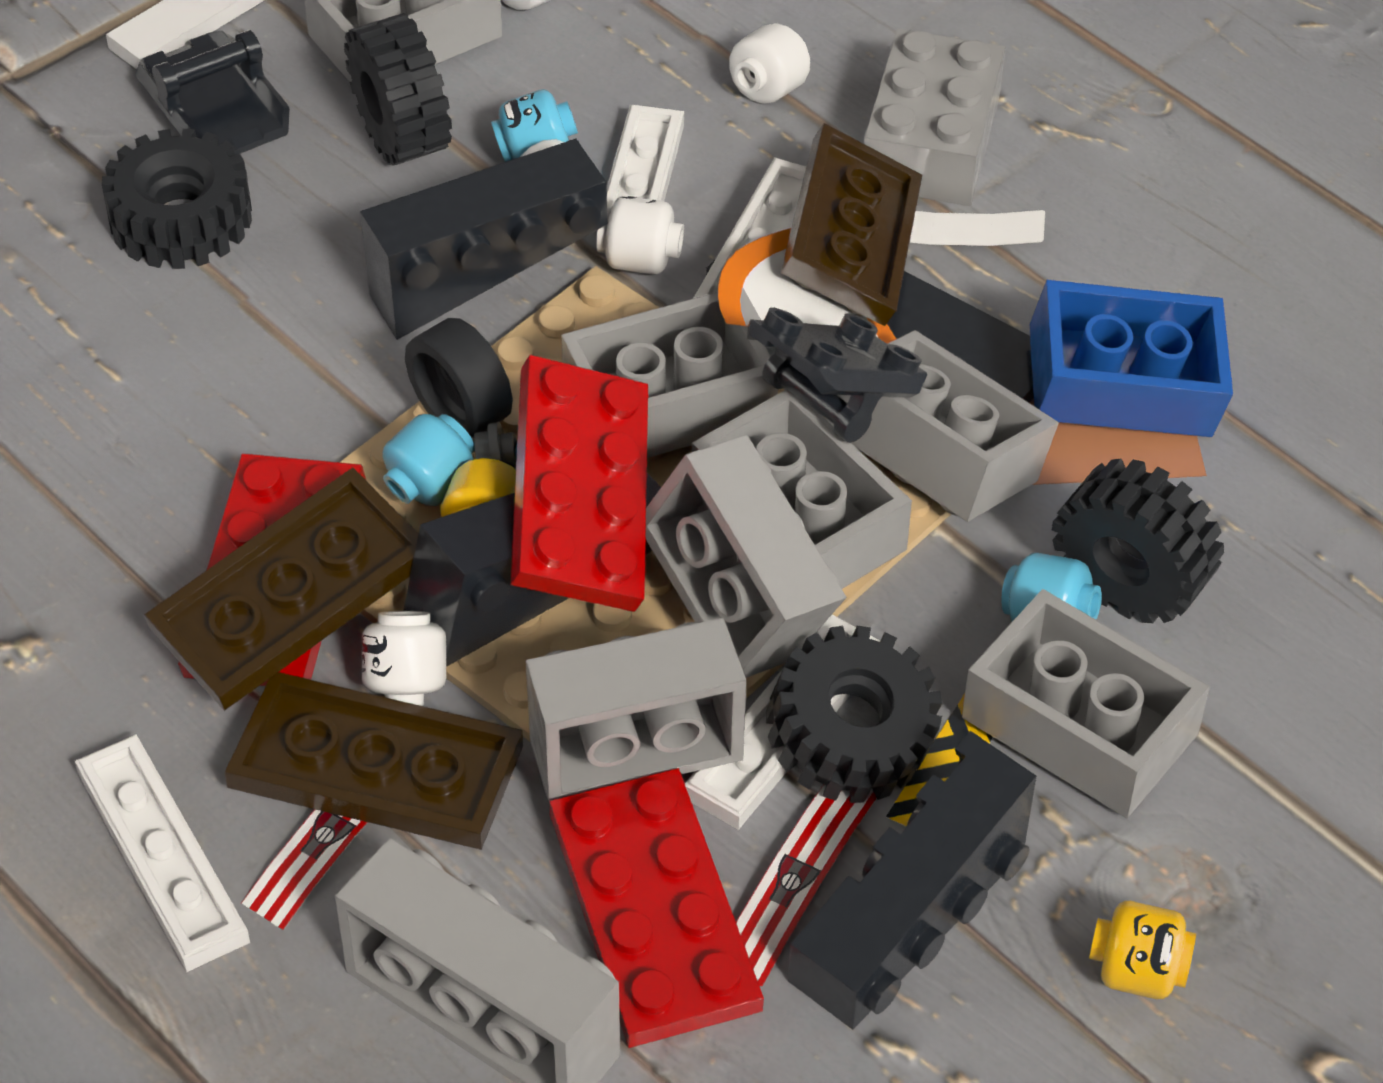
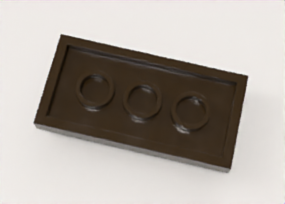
M823 123L812 141L781 273L793 279L801 287L815 290L844 305L852 313L867 317L886 326L897 311L922 174Z
M352 467L145 613L144 616L152 632L225 711L409 578L419 533Z
M278 672L269 678L226 767L227 788L482 850L522 751L523 730Z

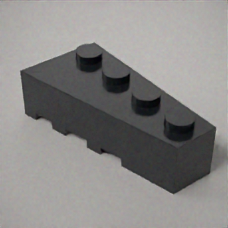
M576 138L360 211L369 295L396 340L608 224L607 182Z
M648 473L646 508L661 489V486ZM515 493L420 524L403 611L430 613V622L442 627L446 635V667L569 599L568 597L511 585ZM647 540L645 543V556L653 552Z
M972 731L955 748L956 755L959 756V764L944 782L933 774L917 793L916 797L920 803L911 814L905 830L899 834L889 827L874 844L873 850L863 867V880L859 882L853 877L848 876L790 945L788 982L852 1030L871 1011L876 1015L882 1013L894 1000L901 987V980L916 965L918 968L923 969L929 965L940 951L945 940V934L958 921L962 924L969 923L982 908L987 898L988 890L1000 878L1008 881L1014 877L1028 857L1029 847L1025 845L1037 776Z

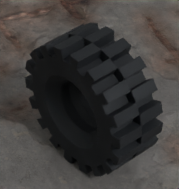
M402 13L350 29L349 32H346L345 39L347 43H344V52L349 60H345L347 72L351 75L352 79L349 82L352 94H356L358 101L356 106L360 117H364L366 122L365 129L369 137L373 136L374 147L379 154H383V159L387 163H391V166H395L448 148V143L452 139V135L449 132L452 129V119L447 114V110L450 109L448 97L443 94L442 86L445 85L442 76L437 73L435 68L437 61L432 50L428 51L426 47L427 39L422 31L418 32L417 23L412 18L409 19L408 14Z
M183 128L181 136H171V130L166 129L158 131L159 139L150 141L146 134L136 138L137 148L134 150L126 145L117 151L118 161L110 159L105 167L107 176H102V189L111 235H114L115 243L120 250L127 247L128 257L138 262L144 255H147L148 266L160 268L163 260H168L172 263V269H185L184 260L195 259L197 266L210 263L208 254L215 252L221 258L230 252L229 240L239 245L245 238L244 228H250L252 222V206L247 171L241 154L235 155L234 146L227 140L218 145L217 135L206 132L202 139L196 138L195 129ZM178 199L193 200L179 205H164L167 202Z
M1112 459L1106 466L1103 463L1096 466L1057 512L1058 516L1053 520L1052 531L1058 533L1052 540L1055 551L1065 552L1066 554L1063 557L1077 559L1089 567L1093 585L1100 586L1101 605L1107 607L1110 602L1117 605L1118 614L1128 619H1131L1134 613L1137 612L1142 623L1153 624L1158 617H1160L1163 623L1173 621L1177 614L1181 616L1189 608L1219 569L1222 563L1219 559L1224 554V543L1215 540L1222 533L1217 521H1206L1205 517L1211 510L1203 500L1194 503L1188 497L1189 493L1193 490L1183 481L1177 487L1167 481L1170 472L1157 466L1152 473L1146 472L1144 461L1133 459L1125 467L1122 459Z
M843 625L830 627L824 641L818 632L807 637L802 649L796 646L789 655L770 696L771 701L766 710V724H773L767 737L771 749L784 746L778 761L787 772L797 765L802 770L797 781L799 784L809 790L816 780L826 785L822 797L835 801L841 790L850 791V803H864L871 789H873L877 800L890 796L896 784L902 789L911 780L916 769H919L941 725L942 716L937 715L943 704L940 691L929 692L936 679L930 667L918 671L915 665L920 655L910 646L903 654L895 650L893 646L897 637L884 632L880 642L870 639L871 627L857 625L852 637H846ZM840 694L860 697L876 710L879 716V723L873 727L852 725L843 720L834 711L831 699L835 695Z

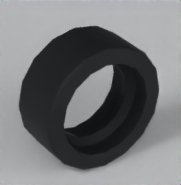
M446 318L412 338L406 345L405 364L408 377L418 399L428 414L435 417L446 414L452 417L468 432L472 439L475 432L488 430L489 423L501 422L511 414L513 396L508 376L489 342L472 325L460 318Z

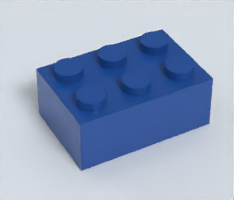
M1046 280L1029 324L1034 407L1062 423L1213 437L1233 396L1223 298Z

